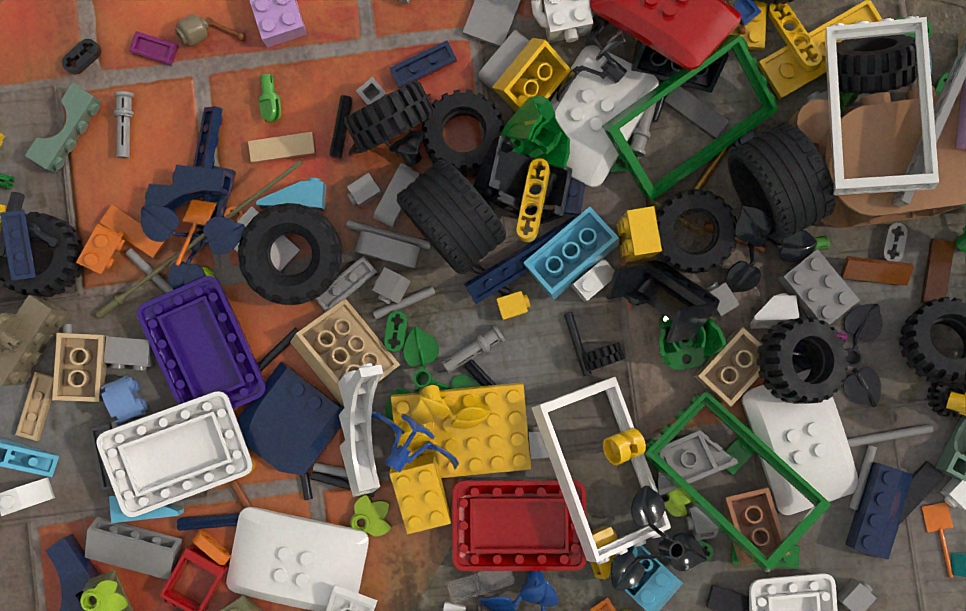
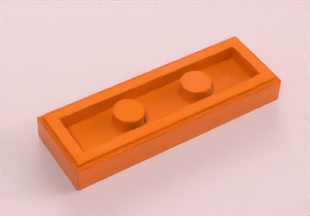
M114 205L109 207L100 220V223L116 233L119 230L124 232L122 238L152 258H156L167 240L155 242L149 239L143 232L140 222Z

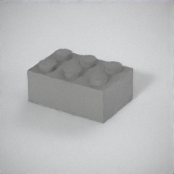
M818 249L813 250L809 256L796 262L776 278L789 295H796L797 305L807 317L824 320L829 325L860 301Z

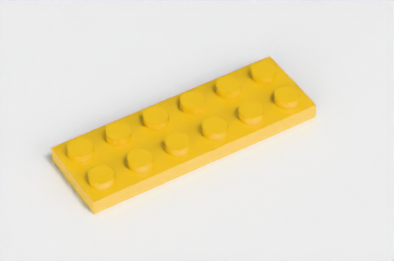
M865 0L808 33L822 54L821 64L815 71L804 70L788 46L759 61L758 66L780 100L827 73L825 52L826 27L838 23L850 25L859 21H868L869 23L880 22L883 19L871 0ZM796 40L794 44L797 47H804L806 42Z

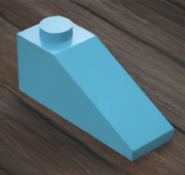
M308 178V181L297 182L257 200L256 205L260 208H268L277 204L295 203L311 207L316 211H325L326 184L321 182L319 178Z
M0 438L1 467L48 477L53 476L59 455Z
M116 495L109 496L111 523L171 517L184 513V508L168 504L136 517H128L121 511Z

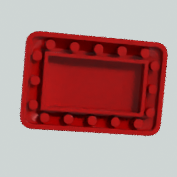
M590 0V8L594 13L687 70L699 68L741 21L740 13L724 0Z
M464 480L456 483L453 488L454 566L461 571H577L582 569L586 564V557L558 480ZM572 480L586 517L585 487L581 482Z

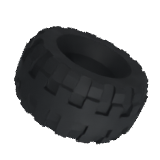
M295 203L277 204L268 207L255 215L241 234L242 238L238 245L241 273L251 289L270 302L281 305H299L310 302L326 292L334 283L342 263V247L338 233L324 215L311 207ZM288 233L304 237L312 249V259L306 270L296 275H287L276 269L270 255L271 247L275 240Z

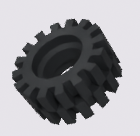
M619 342L582 354L587 371L625 359Z
M938 381L932 383L931 386L933 388H928L927 391L931 393L930 396L927 395V399H931L928 405L929 407H934L932 411L940 416L960 417L962 414H959V412L946 408L947 405L943 400V394L946 390L952 389L956 393L965 395L966 382L963 381L956 385L950 383L947 386L939 385Z

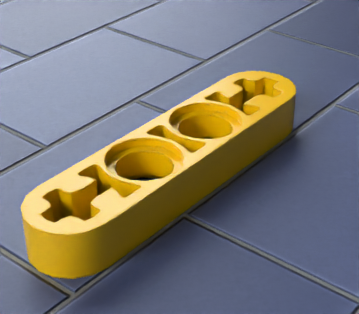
M770 4L768 16L800 66L806 71L817 70L822 61V54L789 4ZM791 23L795 26V29L788 31L783 26ZM796 40H803L806 42V45L804 47H797L794 42Z
M541 158L535 159L530 163L516 231L519 239L524 242H531L537 237L550 168L547 161ZM539 166H543V170L540 171L539 180L537 179V172L535 169H538ZM534 185L542 188L541 192L537 195L529 192L530 188ZM533 205L537 207V212L534 215H527L525 213L528 206ZM527 221H530L529 226L532 232L524 235L522 230H526Z

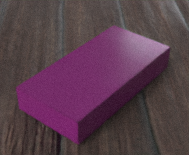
M136 31L129 52L172 66L178 45Z

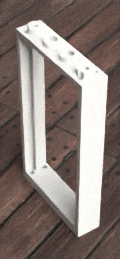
M909 16L901 20L887 18L880 22L869 23L868 21H859L850 25L838 23L826 27L825 52L834 195L935 189L939 183L927 17ZM915 33L925 174L844 179L836 40Z
M616 377L602 380L532 407L586 560L596 562V564L609 561V556L621 555L628 552L627 548L631 546L638 547L644 545L646 539L650 537L658 538L661 536L648 525L600 548L596 547L548 412L605 390L620 432L634 428ZM642 454L631 459L641 488L648 485L658 493L645 455ZM665 511L662 518L653 523L663 533L671 528Z

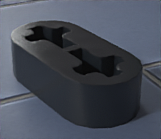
M84 39L63 57L62 66L71 74H80L98 59L101 54V48L92 39ZM88 46L92 47V53H89L86 49ZM72 60L76 61L77 66L75 68L70 63Z

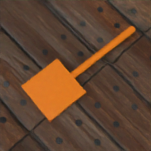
M199 200L191 201L183 222L193 225L176 261L177 266L180 265L197 225L205 226L212 216L216 203Z
M940 502L921 506L926 532H939L948 576L953 578L943 529L953 528L948 504Z

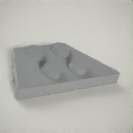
M701 430L668 443L659 452V456L689 484L738 464L737 459L732 458L722 450V447L712 442ZM659 472V495L662 496L674 490H677V488L663 474Z

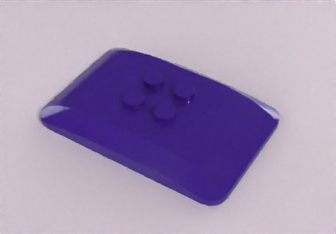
M213 276L202 277L150 300L138 308V320L177 405L220 391L228 396L232 408L235 409L261 397L265 393L266 384L232 306L217 278Z

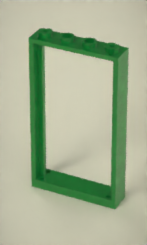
M730 34L699 68L695 70L682 68L602 125L641 193L649 200H654L779 110L776 105L775 96L769 92L766 86L767 80L760 74L757 68L758 63L750 55L747 49L748 44L742 36ZM732 49L762 107L652 184L620 128Z
M707 391L702 395L697 393L689 402L691 404L689 409L686 411L683 408L674 417L677 421L672 426L668 423L660 431L662 436L657 441L652 439L646 446L645 458L767 573L777 565L830 507L831 503ZM704 406L814 505L768 557L755 547L658 455Z

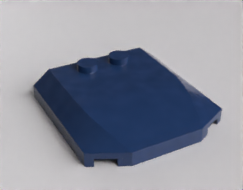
M281 361L265 382V393L251 401L237 421L248 448L278 471L304 476L342 427L339 414L344 408Z

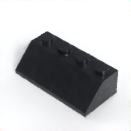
M637 39L631 71L652 74L657 79L666 81L683 68ZM728 52L682 85L712 93L729 57Z

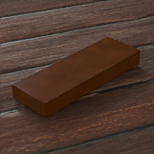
M935 238L930 240L921 303H927L930 300H938L941 297L947 296L955 242Z

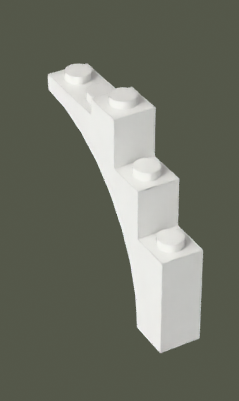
M371 363L360 366L357 371L345 373L338 382L344 404V409L339 414L345 437V441L340 445V450L353 497L372 493L380 487L373 454L371 415L375 389L383 375L381 365L373 366Z

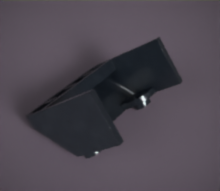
M660 261L617 266L606 295L607 299L625 297L630 304L636 306L648 303L672 320L673 323L666 339L668 343L692 338L715 313L720 303L717 297Z

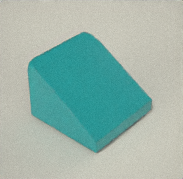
M955 552L951 554L953 575L966 577V553Z

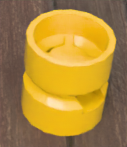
M629 428L604 439L603 450L609 462L618 466L644 454L646 444L639 430Z

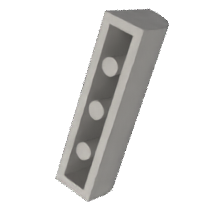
M97 517L87 529L85 558L168 580L178 563L182 539L120 522L111 523L109 519Z

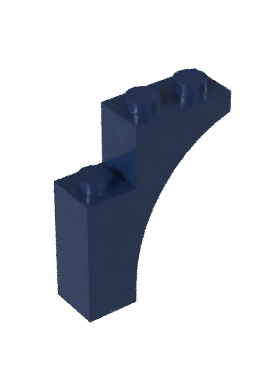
M176 165L172 176V186L148 185V190L145 194V206L152 204L161 205L175 212L185 203L199 197L210 195L230 196L234 175L220 169Z
M71 534L62 538L45 551L55 565L60 579L62 592L60 611H86L82 608L80 602L83 588L89 579L100 574L90 559L85 558L84 550L74 535Z

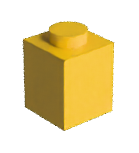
M522 291L496 299L502 320L528 313L527 308L531 307L527 294L523 295Z

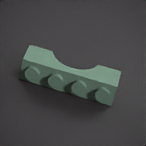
M73 83L61 99L67 115L63 129L53 137L36 138L25 154L27 158L55 174L63 167L69 152L75 149L76 141L87 130L89 121L99 112L100 104L102 103V101Z
M961 415L935 466L938 471L961 481H966L965 415Z

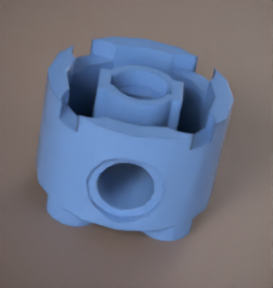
M126 375L100 387L102 391H105L101 393L105 406L111 417L116 416L118 418L115 421L118 426L126 424L137 417L144 416L145 411L149 410L145 398L141 399L137 392L141 388L136 378L133 379Z

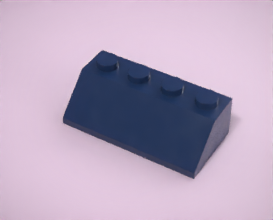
M872 463L858 510L855 511L845 545L876 557L889 559L899 528L898 522L914 475L881 463Z

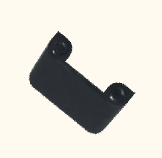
M498 136L491 142L473 187L488 205L519 217L528 170L533 159L513 151L514 143L510 138ZM549 165L550 175L540 224L563 217L572 168L568 166L560 168ZM539 166L538 169H535L537 172V179L539 180L540 171L543 170V166ZM534 185L530 188L529 192L537 195L541 192L542 188ZM533 205L528 206L525 213L527 215H534L537 212V207Z

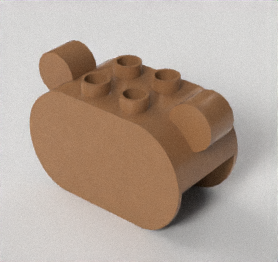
M932 86L934 109L939 96H936L935 87ZM919 88L906 92V99L891 102L889 92L871 94L861 98L862 105L846 109V115L841 117L844 179L905 175L922 136ZM961 89L936 143L939 183L935 189L915 190L910 204L900 208L892 203L897 192L836 195L834 211L831 215L820 221L835 228H852L933 217L965 206L966 149L955 148ZM816 99L809 101L795 112L788 124L799 128L812 141L822 156L833 180L829 105L827 100Z

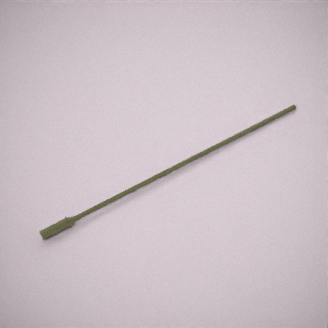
M301 160L296 162L226 215L225 218L230 219L303 164ZM204 233L189 243L186 251L204 239ZM181 250L125 293L118 296L115 295L111 301L95 312L97 317L101 319L117 306L122 305L128 295L176 260Z

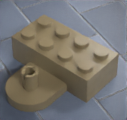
M28 295L17 314H0V385H22L29 380L31 370L42 360V353L54 341L56 331L65 324L66 316L69 313L68 310L49 298Z

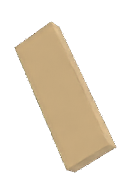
M312 132L248 141L252 164L316 154Z
M34 372L15 435L34 441L40 440L52 401L54 376Z

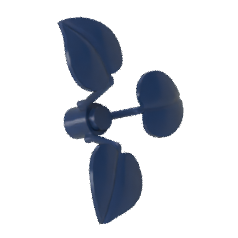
M153 204L142 207V229L149 239L155 242H163L170 237V234L180 237L188 236L189 232L174 231L179 226V219L171 209ZM213 217L206 222L203 231L194 232L190 243L203 233L205 238L190 248L192 253L186 263L181 261L179 266L176 265V262L171 265L168 278L173 290L206 276L204 270L199 265L190 264L199 250L209 243L210 250L215 254L230 252L240 242L245 225L225 217Z

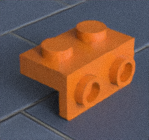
M97 223L76 263L99 274H102L105 268L109 270L115 259L111 257L115 250L119 252L125 240L121 239L124 232L119 230L116 233Z

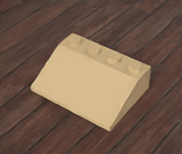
M344 299L297 332L290 342L343 408L344 404L338 382L345 373L357 371L364 364L381 365L383 375L379 379V383L400 366L347 299Z

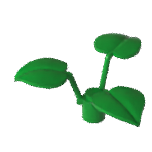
M414 327L411 330L404 345V358L411 367L421 365L420 370L413 377L416 384L414 393L419 392L420 388L423 389L430 385H436L447 390L481 386L474 378L468 375L455 376L452 380V387L434 380L433 375L425 370V363H432L437 359L439 354L438 342L430 334L418 327ZM403 388L396 389L388 396L385 416L393 421L391 395L411 393L409 390Z

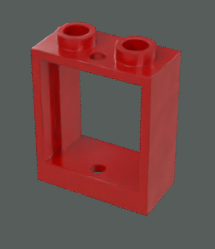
M191 545L185 549L159 596L164 598V602L168 605L178 606L183 611H205L227 573L229 565L218 564L200 548ZM189 561L216 575L201 604L174 589Z

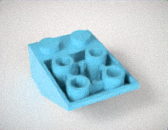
M642 545L627 548L629 552L635 555V558L640 555L651 554ZM657 558L640 560L639 562L644 566L645 570L643 577L636 585L625 589V591L646 611H660L683 585V582Z

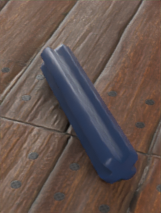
M240 513L180 518L177 520V529L184 531L237 526Z

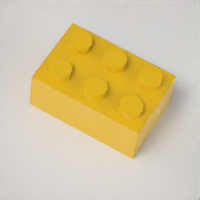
M532 38L492 88L516 113L531 96L549 98L570 73L571 69L546 40Z
M654 206L628 210L618 220L616 233L618 237L621 236L622 245L619 246L621 258L625 257V263L650 259L662 251Z
M434 453L415 457L410 464L406 463L401 472L390 467L391 481L407 534L451 524V511Z

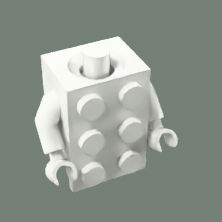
M531 0L533 16L540 26L545 28L548 43L562 40L574 42L579 39L578 37L590 35L593 26L592 18L595 16V13L590 8V0Z

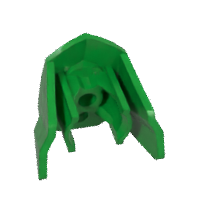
M531 96L507 122L501 136L511 139L514 143L513 151L534 159H544L549 165L565 168L570 154V138L557 121L554 108L548 98Z
M665 315L659 318L660 358L662 364L676 371L700 367L708 357L716 355L726 346L722 330L711 318L692 338L686 339L683 342L677 341L673 343L666 342L673 321ZM683 355H687L689 357V361L687 363H683Z

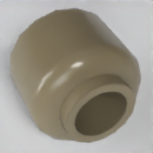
M189 14L177 21L175 33L183 45L195 46L207 38L209 26L203 17L199 18L195 14Z

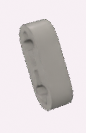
M894 223L886 227L880 249L881 260L899 262L902 259L908 230L904 224ZM896 228L897 232L900 233V236L897 237L892 233V230ZM892 250V252L895 253L896 256L890 259V255L887 254V251Z

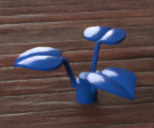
M372 412L371 418L386 422L396 433L393 447L390 450L392 453L385 462L396 471L401 472L407 462L410 464L415 457L426 449L435 450L443 454L452 463L454 470L459 465L458 460L450 452L429 441L409 457L411 452L407 450V447L417 432L425 433L432 439L435 436L426 427L417 424L414 419L402 414V419L408 422L412 433L403 446H398L401 433L404 434L405 432L383 414Z
M528 571L526 584H522L521 591L516 600L512 601L507 597H490L478 599V602L489 611H516V606L522 598L526 602L541 605V611H546L545 607L556 606L559 599L548 581H544L545 574L543 572Z

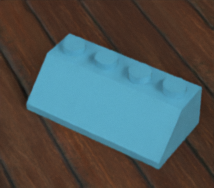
M588 207L524 261L523 264L551 299L555 300L619 245V237L591 207Z

